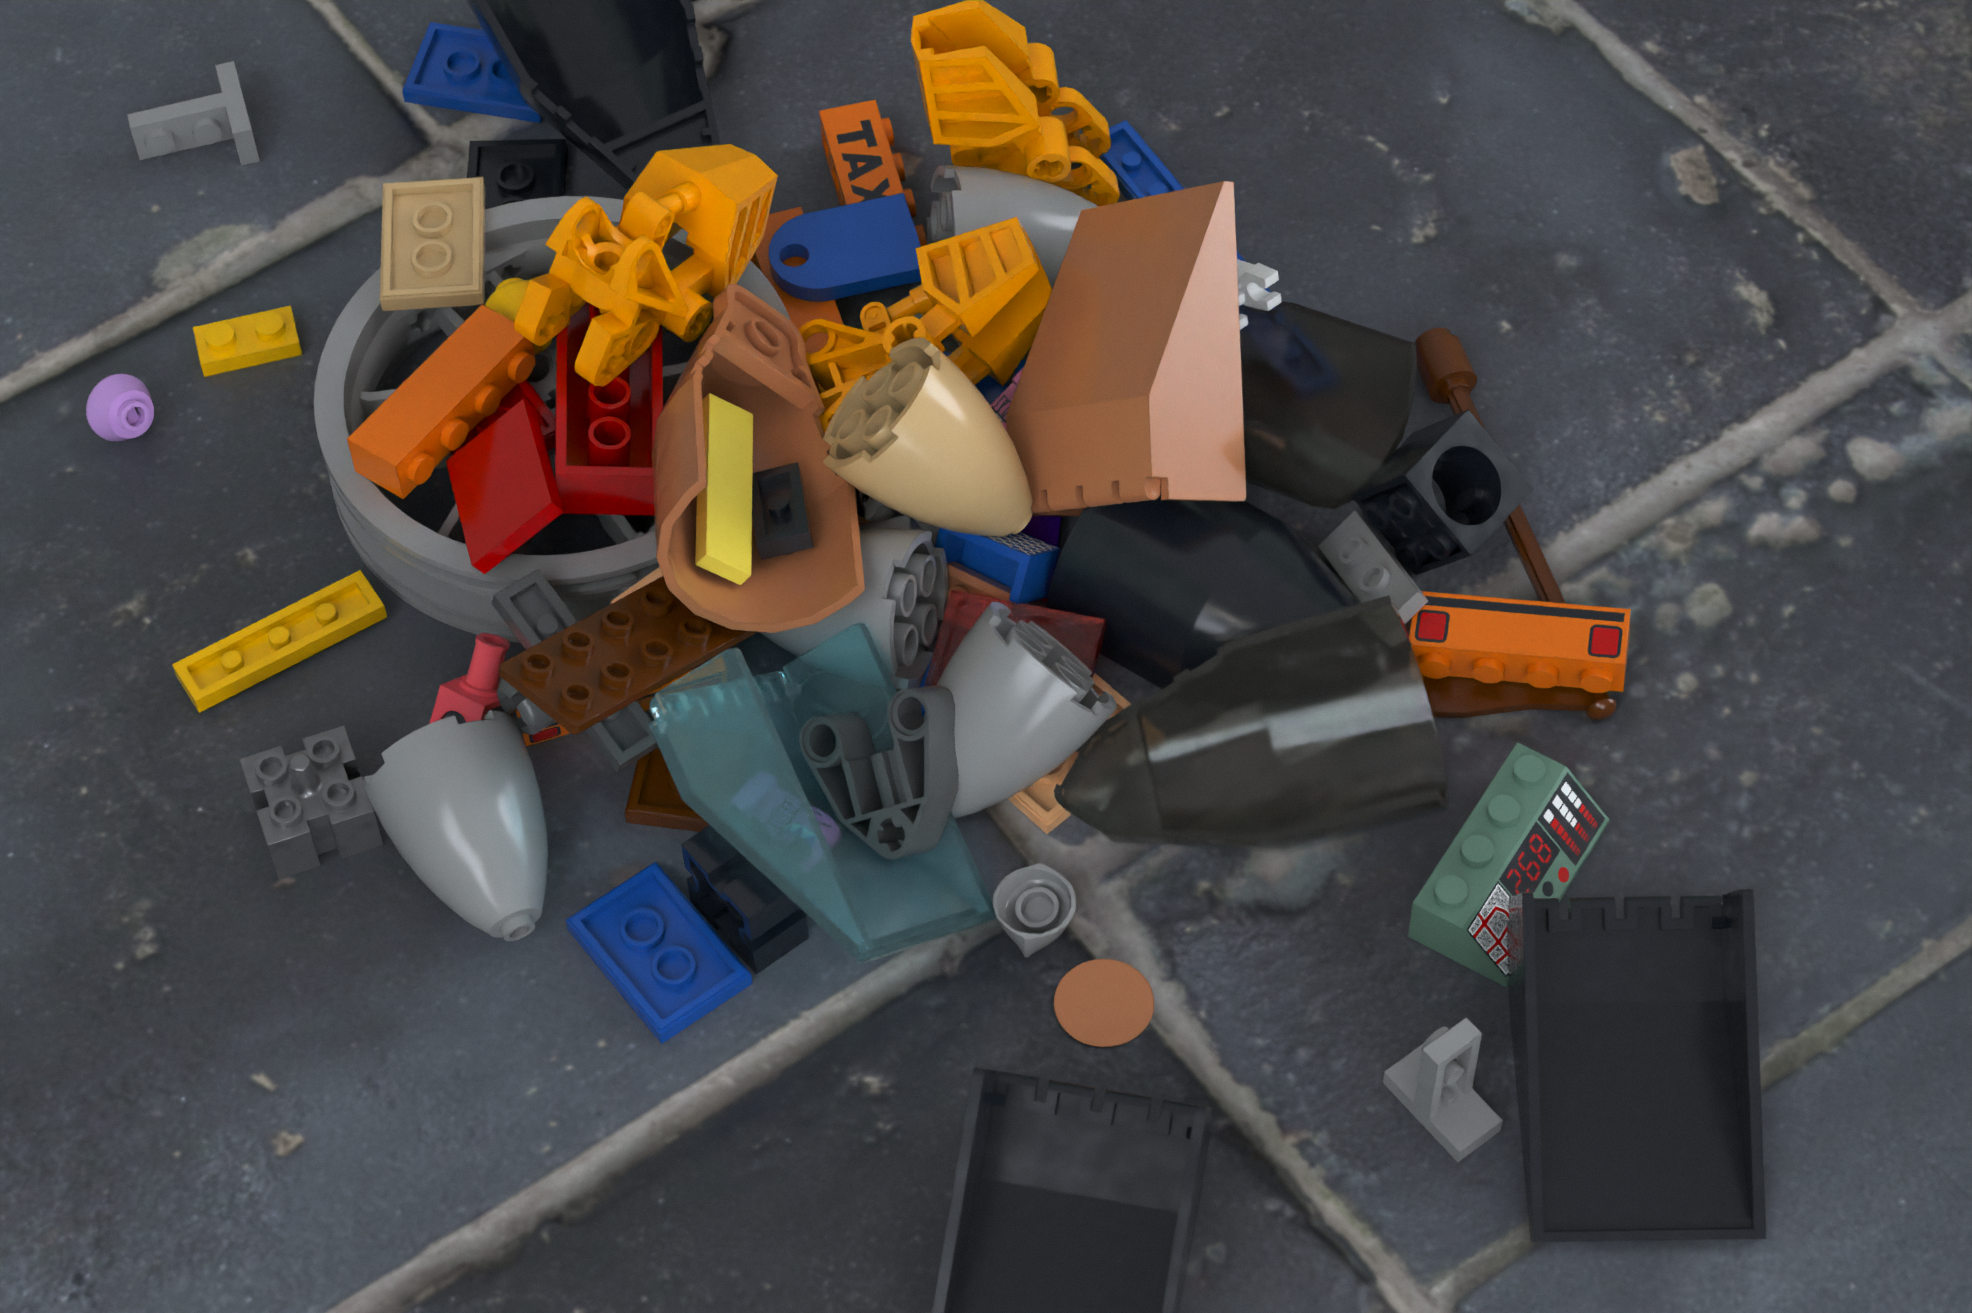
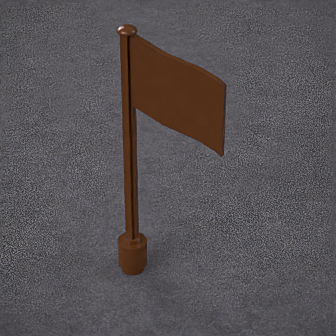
M1434 328L1422 333L1413 344V361L1431 400L1436 403L1449 404L1454 415L1469 410L1484 428L1470 397L1471 391L1476 386L1477 376L1460 339L1451 334L1446 328ZM1519 504L1503 523L1538 600L1542 602L1565 603ZM1412 618L1392 636L1398 646L1403 677L1421 715L1467 718L1538 709L1586 711V715L1589 718L1603 720L1611 716L1616 710V700L1609 698L1607 692L1592 693L1583 688L1563 686L1537 688L1528 683L1507 681L1483 683L1474 678L1452 676L1434 679L1418 673H1409L1408 641Z

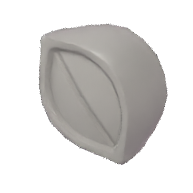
M1038 863L1015 870L1005 876L993 895V908L1000 926L1019 947L1024 957L1028 958L1060 937L1069 925L1076 910V896L1072 885L1065 877L1045 864Z

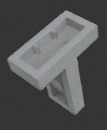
M234 61L215 65L221 93L127 114L139 160L234 139L241 166L260 162Z
M1467 1017L1451 1029L1444 1026L1436 1030L1421 1046L1387 1069L1383 1076L1384 1085L1457 1162H1460L1499 1133L1503 1122L1493 1109L1472 1089L1482 1033Z

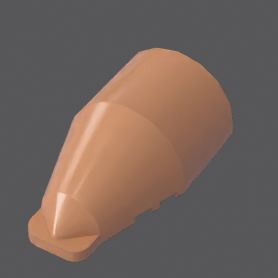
M730 284L714 298V320L704 332L657 419L652 450L656 558L668 590L695 615L731 630L776 633L816 624L851 603L865 591L856 494L853 485L823 463V460L829 455L831 447L830 444L823 440L825 433L818 417L825 411V408L806 361L805 343L802 335L795 325L780 312L740 285ZM709 393L753 414V473L798 462L804 482L814 547L788 555L761 560L756 545L752 518L751 576L741 585L695 565L697 495L707 487L702 400Z

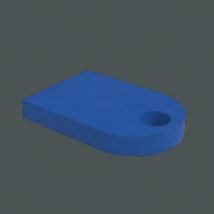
M904 193L806 213L790 219L775 232L770 241V270L776 284L787 294L805 301H830L921 281L915 249L921 247ZM790 257H802L807 260L806 263L797 267L783 264Z

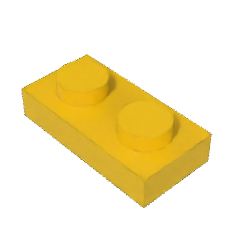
M291 305L193 327L204 377L302 355Z

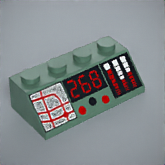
M1517 742L1412 903L1408 937L1507 987L1509 898L1521 892H1533L1534 898H1558L1560 902L1607 828L1609 818L1567 766Z

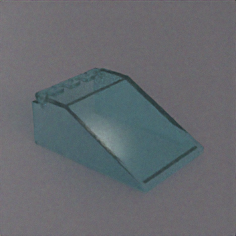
M861 622L849 626L782 667L785 674L782 671H773L752 676L741 650L738 648L727 649L655 693V697L651 699L650 711L654 720L648 724L682 800L861 964L997 919L993 902L951 811L940 841L934 850L926 854L900 859L884 858L839 820L802 753L799 736L801 728L806 721L813 717L840 713L857 714L866 722L875 754L893 750V747H895L888 722L887 709L890 700L897 691L865 623ZM833 734L834 743L836 745V736L835 734Z

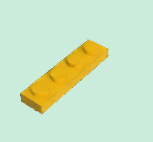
M359 570L172 664L177 679L200 713L387 618L386 609L362 571Z

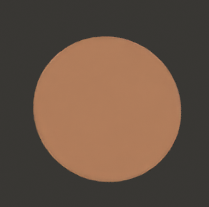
M1095 959L1081 963L1065 974L1056 988L1054 1010L1062 1028L1074 1039L1091 1046L1114 1047L1133 1040L1144 1031L1153 1015L1154 995L1147 979L1134 967L1118 960Z

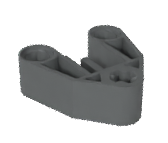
M940 685L904 689L894 694L887 709L888 722L895 745L893 750L875 754L866 722L854 713L813 717L806 721L801 728L799 741L802 753L837 817L880 856L887 859H900L921 855L934 850L940 841L958 792L959 771L955 748V702L951 691ZM922 704L925 709V719H923L921 713ZM833 734H835L836 736V745L834 743Z

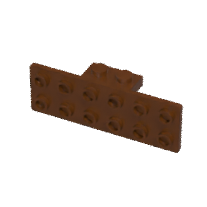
M662 576L501 663L499 676L570 733L579 734L757 632L731 630L695 615L668 590Z

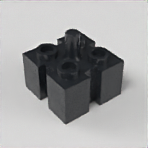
M734 808L681 844L684 866L692 875L687 878L690 902L716 930L720 928L729 938L730 946L756 975L809 938L806 915L810 910L804 897L803 886L806 885V879L800 867L813 858V854L805 842H797L780 855L776 852L771 854L768 850L772 848V842L764 828L756 821L748 823Z

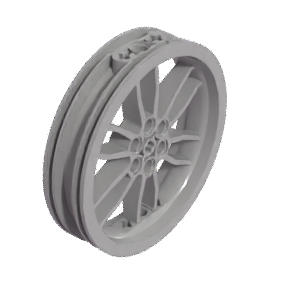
M586 196L530 199L485 209V303L489 296L495 292L497 285L504 280L510 278L530 280L549 273L556 252L545 245L565 213L578 200ZM587 196L602 207L608 219L615 227L619 225L624 200ZM683 228L669 239L662 249L670 271L692 256L694 249L686 244L688 232ZM750 260L737 285L747 289L790 320L779 295L764 274ZM381 267L370 276L343 309L322 351L314 389V417L317 436L329 473L339 518L353 548L371 572L402 600L438 621L473 634L491 633L501 636L510 642L520 643L492 605L494 594L533 571L540 570L579 622L610 605V601L660 567L656 558L655 525L646 534H643L642 531L636 533L624 515L596 514L603 529L616 545L570 554L524 555L537 536L536 534L493 569L483 574L471 565L467 545L464 543L465 537L456 503L439 532L436 533L407 516L383 495L376 483L355 472L347 438L396 390L382 391L397 368L413 351L442 329L449 337L465 322L464 318L471 316L481 306L382 311L380 303ZM707 292L704 293L702 297L713 304L714 297ZM712 315L710 320L711 323L714 320V315ZM662 326V338L667 331V328ZM546 348L535 355L536 365L527 380L555 417L556 350ZM688 362L663 367V408ZM555 448L548 451L555 477ZM449 453L434 469L447 467L446 460L452 455Z

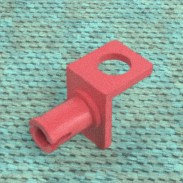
M491 633L476 635V644L468 673L440 685L430 723L445 718L446 714L450 711L461 714L466 722L485 720L484 716L487 711L501 706L497 690L500 683V664L504 662L510 647V642L507 639Z

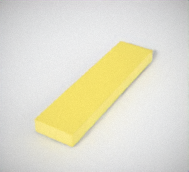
M709 393L702 400L707 487L697 495L695 565L741 585L751 576L753 414Z

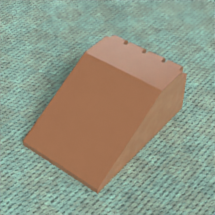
M1222 181L1081 210L1006 415V430L1015 445L1033 498L1031 506L1032 516L1079 517L1083 509L1088 506L1097 507L1122 504L1124 502L1156 500L1160 493L1161 500L1238 502L1246 499L1234 182Z

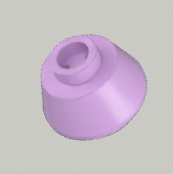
M114 374L104 378L93 388L87 401L86 416L90 427L98 436L108 441L120 442L138 437L148 430L154 418V406L150 393L142 381L132 375Z

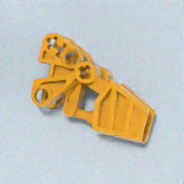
M966 0L913 16L910 40L924 111L933 143L950 146L953 165L983 167L1029 176L1067 189L1093 202L1097 206L1117 203L1120 197L1117 177L1099 158L1102 154L1107 153L1111 147L1108 122L1080 92L1073 88L1059 87L1054 53L1050 47L1041 43H1028L1026 29L1023 25L984 0ZM1059 107H1071L1074 109L1065 115H1053L1051 113ZM1082 129L1084 134H1079V130ZM1078 162L1083 164L1079 168L1071 170V163Z
M732 144L657 151L624 196L618 226L615 227L608 219L602 207L587 196L578 200L565 213L545 245L556 252L550 271L547 274L530 279L515 318V331L537 346H542L570 324V317L586 302L599 308L602 315L592 318L576 358L574 369L577 374L593 385L602 387L616 378L651 346L658 334L660 324L687 343L692 342L705 330L713 315V304L702 297V295L707 292L715 298L728 285L737 284L761 243L778 175L757 155ZM683 228L688 232L686 244L692 247L694 252L692 256L670 271L662 249L664 244Z
M1017 217L915 248L922 284L910 290L909 296L887 308L880 302H871L865 305L860 312L863 330L823 318L811 320L798 329L804 343L810 336L819 332L826 333L829 337L827 344L820 351L815 353L806 352L807 364L812 377L818 381L819 395L825 411L818 416L824 433L842 400L859 378L863 375L869 380L879 369L892 361L889 357L891 349L913 338H925L943 352L946 349L941 341L951 333L959 347L948 358L967 378L976 385L985 376L990 375L1004 386L1032 346L1053 289L1036 249ZM919 313L923 316L920 319L914 317Z

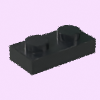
M798 462L753 473L752 518L756 545L761 560L788 555L814 547L804 482Z

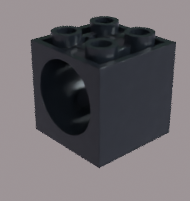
M1465 410L1413 432L1351 497L1362 509V514L1366 521L1378 529L1393 546L1399 561L1418 575L1472 556L1533 491V488L1469 410ZM1432 479L1437 483L1443 494L1446 514L1439 507L1435 499Z

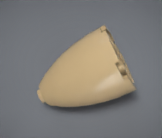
M913 338L891 349L889 357L892 361L879 369L869 380L862 375L834 413L823 440L831 445L829 455L823 460V463L864 494L888 508L915 520L945 530L978 536L1003 537L1010 533L1017 534L1022 531L1032 517L1033 511L1031 506L1033 498L1025 469L1015 445L995 411L967 376L929 340Z

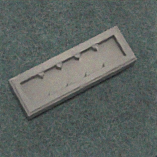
M1356 510L1318 546L1377 627L1389 638L1428 602L1427 598L1372 526Z

